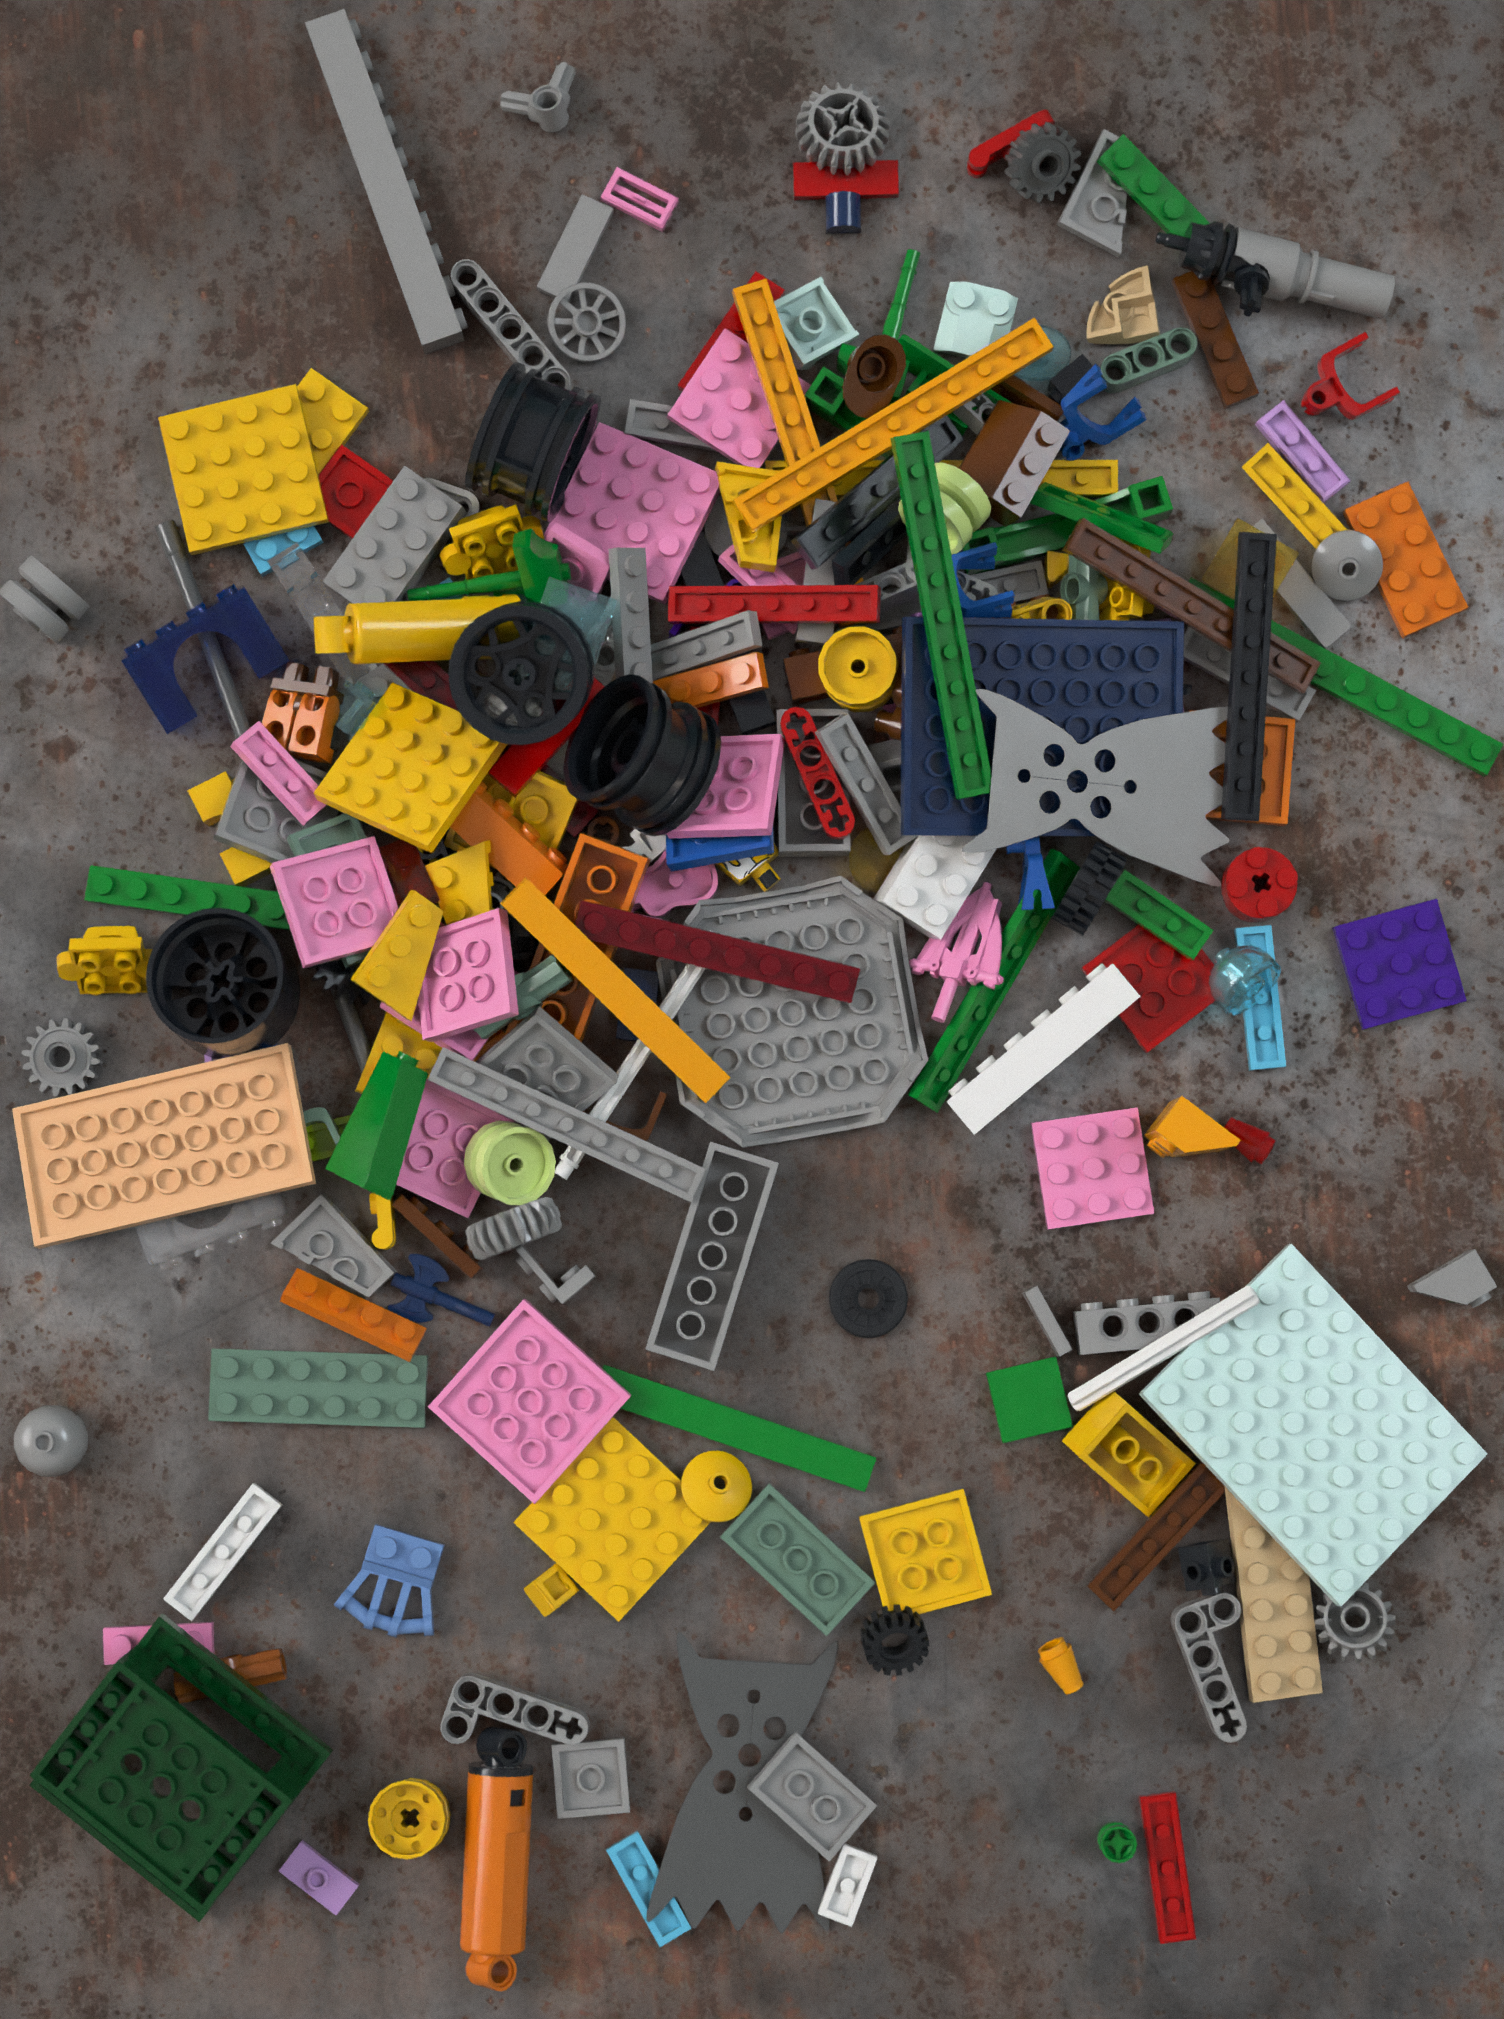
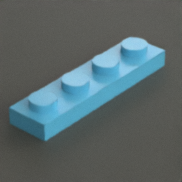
M1272 926L1235 928L1234 935L1249 1071L1286 1067Z

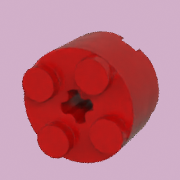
M1254 847L1238 855L1225 869L1221 878L1223 901L1229 912L1242 921L1249 923L1269 921L1285 911L1292 903L1297 891L1298 874L1291 862L1280 852L1265 847ZM1258 878L1264 881L1263 887L1265 888L1259 893L1254 890L1255 883L1253 882Z

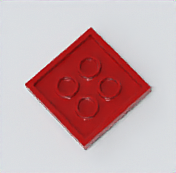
M1137 925L1081 968L1087 976L1100 964L1103 963L1108 968L1113 963L1141 996L1117 1017L1145 1053H1148L1232 988L1202 948L1194 960L1191 961L1140 925Z

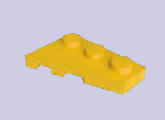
M411 890L350 980L405 1019L412 1021L444 911L417 891Z

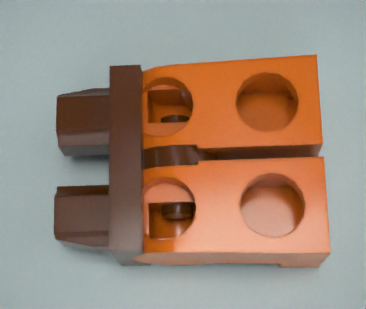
M287 662L282 679L274 677L272 679L270 688L273 690L268 698L262 725L294 759L301 758L307 761L332 764L334 750L330 746L334 726L339 718L340 705L343 704L345 696L337 690L339 672L330 667L318 666L314 681L310 683L307 682L310 668L303 664Z

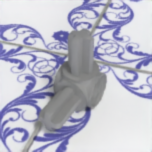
M566 62L557 65L549 85L539 87L531 95L513 91L503 92L500 102L501 109L507 112L528 115L530 121L539 123L540 127L547 132H556L563 129L569 121L567 108L571 100L568 91L576 74L575 68L569 66Z

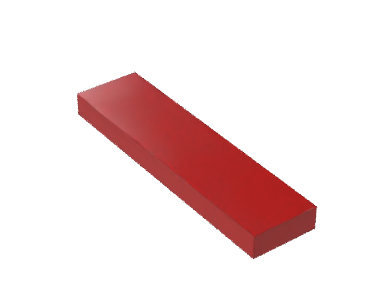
M594 678L588 701L580 713L559 733L541 742L527 745L513 744L488 771V775L516 798L535 774L539 773L569 740L571 734L580 724L586 706L605 686ZM573 680L563 690H571ZM556 699L558 711L566 700Z
M1176 1792L1140 1795L1139 1802L1159 1943L1195 1940L1196 1933Z

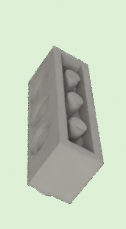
M1209 1291L1188 1293L1189 1300L1174 1302V1295L1152 1297L1153 1304L1139 1305L1138 1298L1116 1300L1117 1307L1103 1309L1102 1302L1081 1304V1311L1073 1312L1077 1355L1143 1349L1177 1328L1174 1320L1177 1311L1183 1308L1187 1309L1191 1313L1192 1318L1219 1303L1220 1297L1210 1298ZM1145 1312L1152 1313L1157 1320L1156 1328L1150 1333L1143 1332L1139 1327V1318ZM1111 1315L1117 1317L1121 1322L1120 1332L1113 1337L1108 1336L1103 1330L1104 1320Z

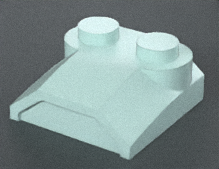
M822 277L774 301L795 369L798 370L810 369L818 360L839 349L842 343L847 344L859 336L858 331L854 330L823 283Z
M965 281L950 282L933 352H941L967 359L1010 333L1018 298L1006 291Z

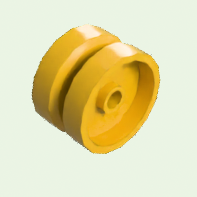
M865 626L847 627L834 633L824 644L818 658L819 676L829 697L840 707L852 712H870L884 706L892 697L899 662L891 643L879 631ZM865 665V669L861 673H854L852 670L854 667L862 668Z

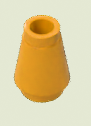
M1063 1637L1052 1639L1038 1649L1040 1655L1039 1662L1065 1694L1074 1693L1083 1687L1084 1683L1081 1679L1070 1643H1066Z

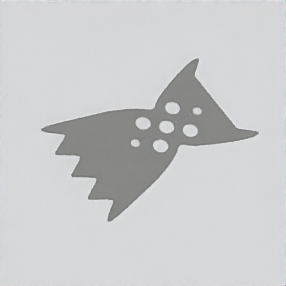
M975 690L981 700L996 715L997 720L987 828L962 848V852L976 853L1005 847L1053 831L1067 823L1070 819H1077L1091 833L1130 856L1201 883L1217 887L1222 885L1216 875L1201 861V857L1229 843V838L1205 818L1207 813L1222 805L1223 787L1209 775V772L1225 762L1226 744L1217 738L1212 730L1227 720L1228 706L1135 721L1106 731L1085 744H1078L1064 729L1023 705L989 690ZM1051 744L1061 746L1064 751V761L1057 767L1049 766L1044 760V751ZM1101 750H1109L1115 757V765L1109 772H1101L1095 766V756ZM1022 769L1030 772V780L1026 783H1022L1018 779V772ZM1074 770L1083 771L1088 778L1089 783L1081 793L1072 792L1067 785L1066 780ZM1128 780H1133L1137 786L1136 791L1132 794L1127 793L1124 789V784ZM1046 791H1053L1060 798V807L1055 813H1045L1040 807V797ZM1097 796H1104L1111 803L1109 815L1102 819L1096 818L1090 808L1092 800Z

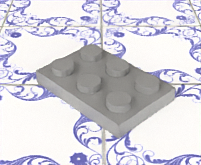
M795 1731L747 1786L753 1794L829 1862L877 1807L871 1799Z

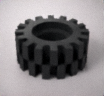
M893 1604V1611H889L887 1605L881 1607L882 1614L879 1615L875 1610L870 1614L872 1621L865 1619L863 1623L864 1629H861L860 1632L867 1662L869 1665L872 1664L873 1669L877 1672L883 1669L884 1675L890 1676L891 1670H895L896 1676L903 1675V1668H907L908 1673L914 1671L913 1663L915 1662L920 1666L923 1663L922 1656L927 1657L929 1652L927 1647L930 1646L923 1620H921L920 1615L916 1611L913 1613L912 1609L908 1606H905L903 1612L899 1604ZM904 1633L908 1635V1639L899 1646L885 1647L881 1644L891 1634Z

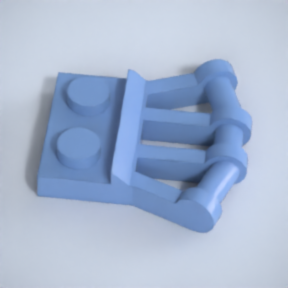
M375 1524L361 1571L337 1599L334 1606L340 1611L344 1608L364 1624L363 1628L373 1630V1627L388 1631V1635L395 1638L397 1635L414 1633L434 1636L431 1589L445 1544ZM370 1573L379 1575L368 1610L352 1596ZM388 1579L403 1583L393 1617L378 1613ZM412 1587L421 1588L423 1618L403 1620Z

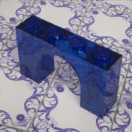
M234 583L227 586L216 594L219 600L207 607L204 602L197 604L185 612L188 618L175 625L174 621L171 620L154 631L157 635L154 639L147 643H144L143 639H139L124 649L127 655L121 658L123 665L167 734L198 716L196 709L179 684L173 668L178 648L190 636L205 631L219 632L228 636L239 646L259 679L290 661L244 585L239 588Z

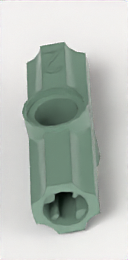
M1069 554V573L1061 581L1060 593L1062 599L1069 603L1072 609V620H1099V605L1107 597L1108 584L1102 574Z
M551 955L528 972L516 974L515 984L519 1015L473 1030L482 1039H487L512 1021L526 1018L536 1008L542 1007L543 1000L572 982V973Z

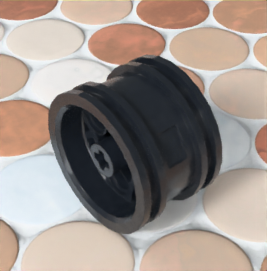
M519 601L501 605L477 617L464 629L454 646L450 658L449 685L452 698L460 714L475 730L489 739L504 744L527 745L544 741L559 733L580 713L589 699L594 683L595 664L591 646L583 631L569 616L555 607L540 602ZM512 621L520 637L501 643L498 625ZM525 621H532L538 624L529 630ZM488 633L490 644H480L483 637ZM540 635H549L554 639L555 650L552 654H542L537 649L536 643ZM567 651L571 657V662L562 659ZM481 656H489L495 661L496 670L492 675H484L479 671L477 662ZM522 664L524 665V671L530 673L523 680H521V674L515 672V669ZM559 669L573 673L571 690H556V676ZM475 685L483 687L480 694L478 693ZM490 693L500 698L508 707L500 715L491 711L485 704ZM536 697L543 702L544 712L541 716H531L527 712L525 704L528 698ZM556 699L566 700L558 711ZM514 714L518 723L507 720V718Z

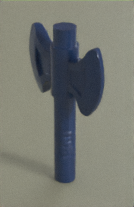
M412 1253L408 1256L415 1271L414 1278L409 1275L406 1277L397 1272L395 1273L391 1286L400 1289L407 1296L398 1303L390 1304L388 1306L389 1311L415 1323H422L433 1319V1314L426 1308V1303H433L488 1327L491 1326L495 1313L444 1293L433 1286L435 1282H447L450 1278L443 1266L431 1257Z

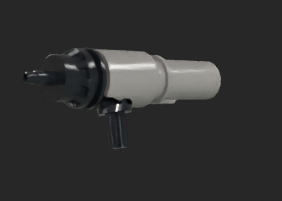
M1215 221L1207 225L1191 222L1184 237L1162 232L1156 235V243L1180 251L1179 268L1191 270L1200 280L1207 281L1211 276V283L1213 285L1220 283L1221 286L1235 289L1240 295V309L1244 310L1245 316L1250 317L1252 312H1260L1262 296L1278 301H1284L1288 297L1293 296L1296 297L1298 303L1303 304L1308 300L1382 319L1387 313L1395 286V276L1321 257L1316 250L1306 253L1303 252L1298 242L1241 227L1235 228L1232 224H1228L1223 230V223Z

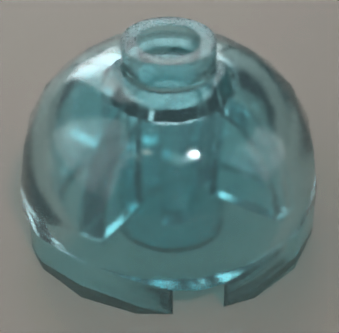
M1253 945L1237 946L1231 950L1225 948L1213 959L1214 966L1210 972L1209 988L1214 1000L1228 1015L1230 1012L1233 1015H1239L1264 997L1258 992L1267 983L1271 988L1274 986L1281 974V966L1269 954Z

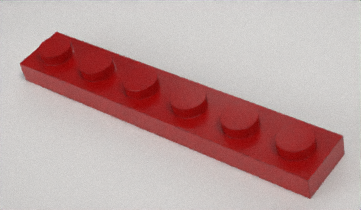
M879 585L669 586L668 622L671 624H711L750 610L757 612L759 624L880 623L881 587Z

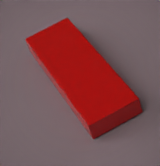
M876 160L873 166L865 163L864 170L861 173L852 167L848 176H846L843 169H837V172L832 175L830 167L827 165L819 171L817 162H793L794 200H825L827 194L838 191L856 192L860 195V199L898 198V160Z

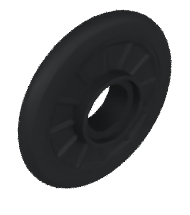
M864 1259L850 1263L836 1275L829 1292V1305L836 1322L846 1332L861 1338H876L891 1332L901 1322L907 1309L908 1294L902 1277L890 1265L878 1260ZM865 1288L875 1290L879 1296L878 1304L872 1309H864L858 1302V1295Z

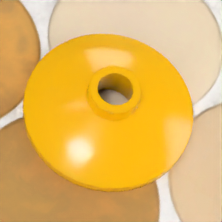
M707 1451L693 1458L686 1466L681 1478V1492L687 1507L696 1516L709 1522H726L737 1517L747 1507L752 1494V1482L747 1468L738 1458L723 1451ZM715 1478L723 1479L725 1482L724 1489L715 1487Z

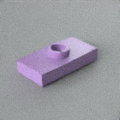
M303 1840L279 1870L281 1874L334 1915L339 1913L360 1885Z

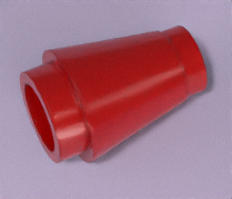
M1233 1117L1229 1119L1224 1127L1241 1140L1235 1148L1251 1163L1256 1161L1262 1165L1277 1141L1270 1137V1132L1236 1120Z

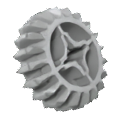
M837 82L834 90H830L824 84L823 88H821V94L812 91L809 101H803L801 105V110L796 117L797 127L795 131V136L799 140L800 152H807L806 158L808 163L818 160L817 167L819 171L827 165L830 167L832 175L837 172V169H843L846 176H848L852 167L861 173L864 170L865 163L873 166L876 162V156L881 157L884 153L885 145L889 141L888 130L890 127L889 118L886 117L885 106H878L879 100L877 95L867 98L868 91L866 87L857 92L853 82L848 86V89H842L840 83ZM857 116L867 124L870 132L864 129V125L857 121ZM815 126L822 129L821 133L828 137V142L819 135Z
M540 1198L468 1226L465 1230L468 1239L466 1241L475 1259H487L559 1231L563 1226L560 1219L561 1215L552 1198Z

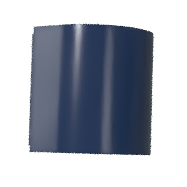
M838 191L827 194L825 196L826 234L861 233L860 195L851 191Z

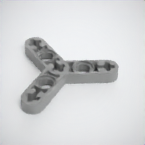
M909 538L906 563L855 584L879 585L881 587L880 613L919 597ZM957 571L962 590L971 600L977 601L998 595L997 589L991 584ZM887 585H897L900 587L894 593L882 591Z

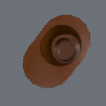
M885 334L873 335L864 340L851 353L842 389L843 398L848 409L856 416L869 418L886 408L890 403L906 367L905 352L902 345L895 338Z

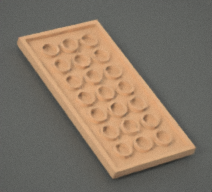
M288 1043L12 1108L34 1247L38 1249L316 1184L291 1045Z

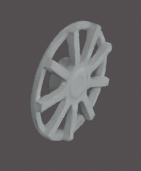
M582 282L568 286L555 297L549 308L547 325L554 346L564 355L578 362H595L608 357L618 348L624 337L626 318L620 301L610 290L599 284ZM585 289H594L601 292L592 307L587 306ZM578 290L580 309L573 307L564 297L570 292ZM606 296L609 297L617 309L599 314L598 309ZM559 303L573 315L572 318H554ZM619 315V332L602 326L603 320ZM554 324L571 325L572 330L559 340ZM598 332L616 338L607 350L602 346L597 336ZM575 335L580 336L578 353H574L564 346ZM587 338L592 339L599 354L584 355Z

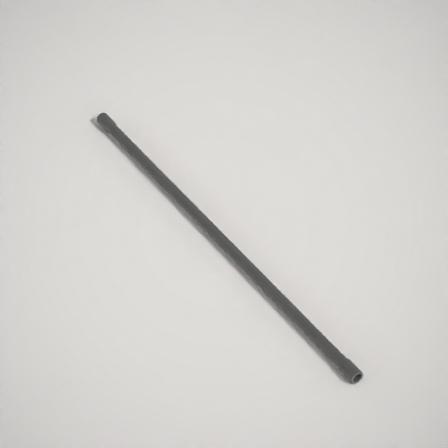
M174 520L162 522L155 527L164 554L172 567L235 738L237 739L251 728L186 557L185 546L176 522ZM331 987L330 991L334 999L335 989ZM343 993L334 1001L362 1073L370 1054L371 1046L354 1002L351 1005L348 1004L347 994Z

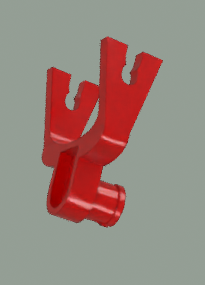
M1366 332L1325 353L1318 360L1317 370L1321 380L1313 383L1306 390L1301 401V407L1307 408L1304 410L1307 415L1316 416L1336 406L1342 415L1350 420H1354L1390 403L1400 393L1396 386L1371 401L1360 404L1354 401L1342 386L1335 370L1334 360L1359 349L1363 345L1362 343L1369 338ZM1313 399H1321V402L1317 404L1313 401Z

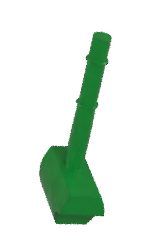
M913 249L907 250L903 267L900 268L901 274L893 302L890 303L891 308L882 334L891 336L897 341L921 255L920 252ZM842 343L836 370L845 376L849 357L857 347ZM906 360V367L889 404L901 398L910 361Z
M527 529L515 533L512 547L518 571L485 575L469 580L465 578L463 581L431 586L427 584L424 587L408 589L407 593L409 601L466 594L469 596V594L489 593L523 587L527 601L540 602L553 607L568 601L569 587L567 580H571V570L569 563H562L557 544L543 540L535 534L533 529Z

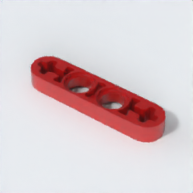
M800 707L789 708L781 717L780 728L824 832L832 839H845L854 828L855 819L831 761L815 734L817 729L811 715ZM796 715L798 720L805 719L806 721L802 725L805 738L810 734L814 737L812 740L803 741L797 747H794L792 743L799 741L796 730H788L786 727L790 724V717ZM808 747L817 749L821 755L820 762L812 767L804 765L800 760V753ZM821 780L830 781L835 788L833 796L825 800L818 798L814 793V786L817 782ZM837 800H841L842 805H837L836 811L840 818L847 817L848 819L844 824L845 830L839 832L837 827L830 828L829 824L833 821L831 811L828 809L823 813L820 807L831 806Z

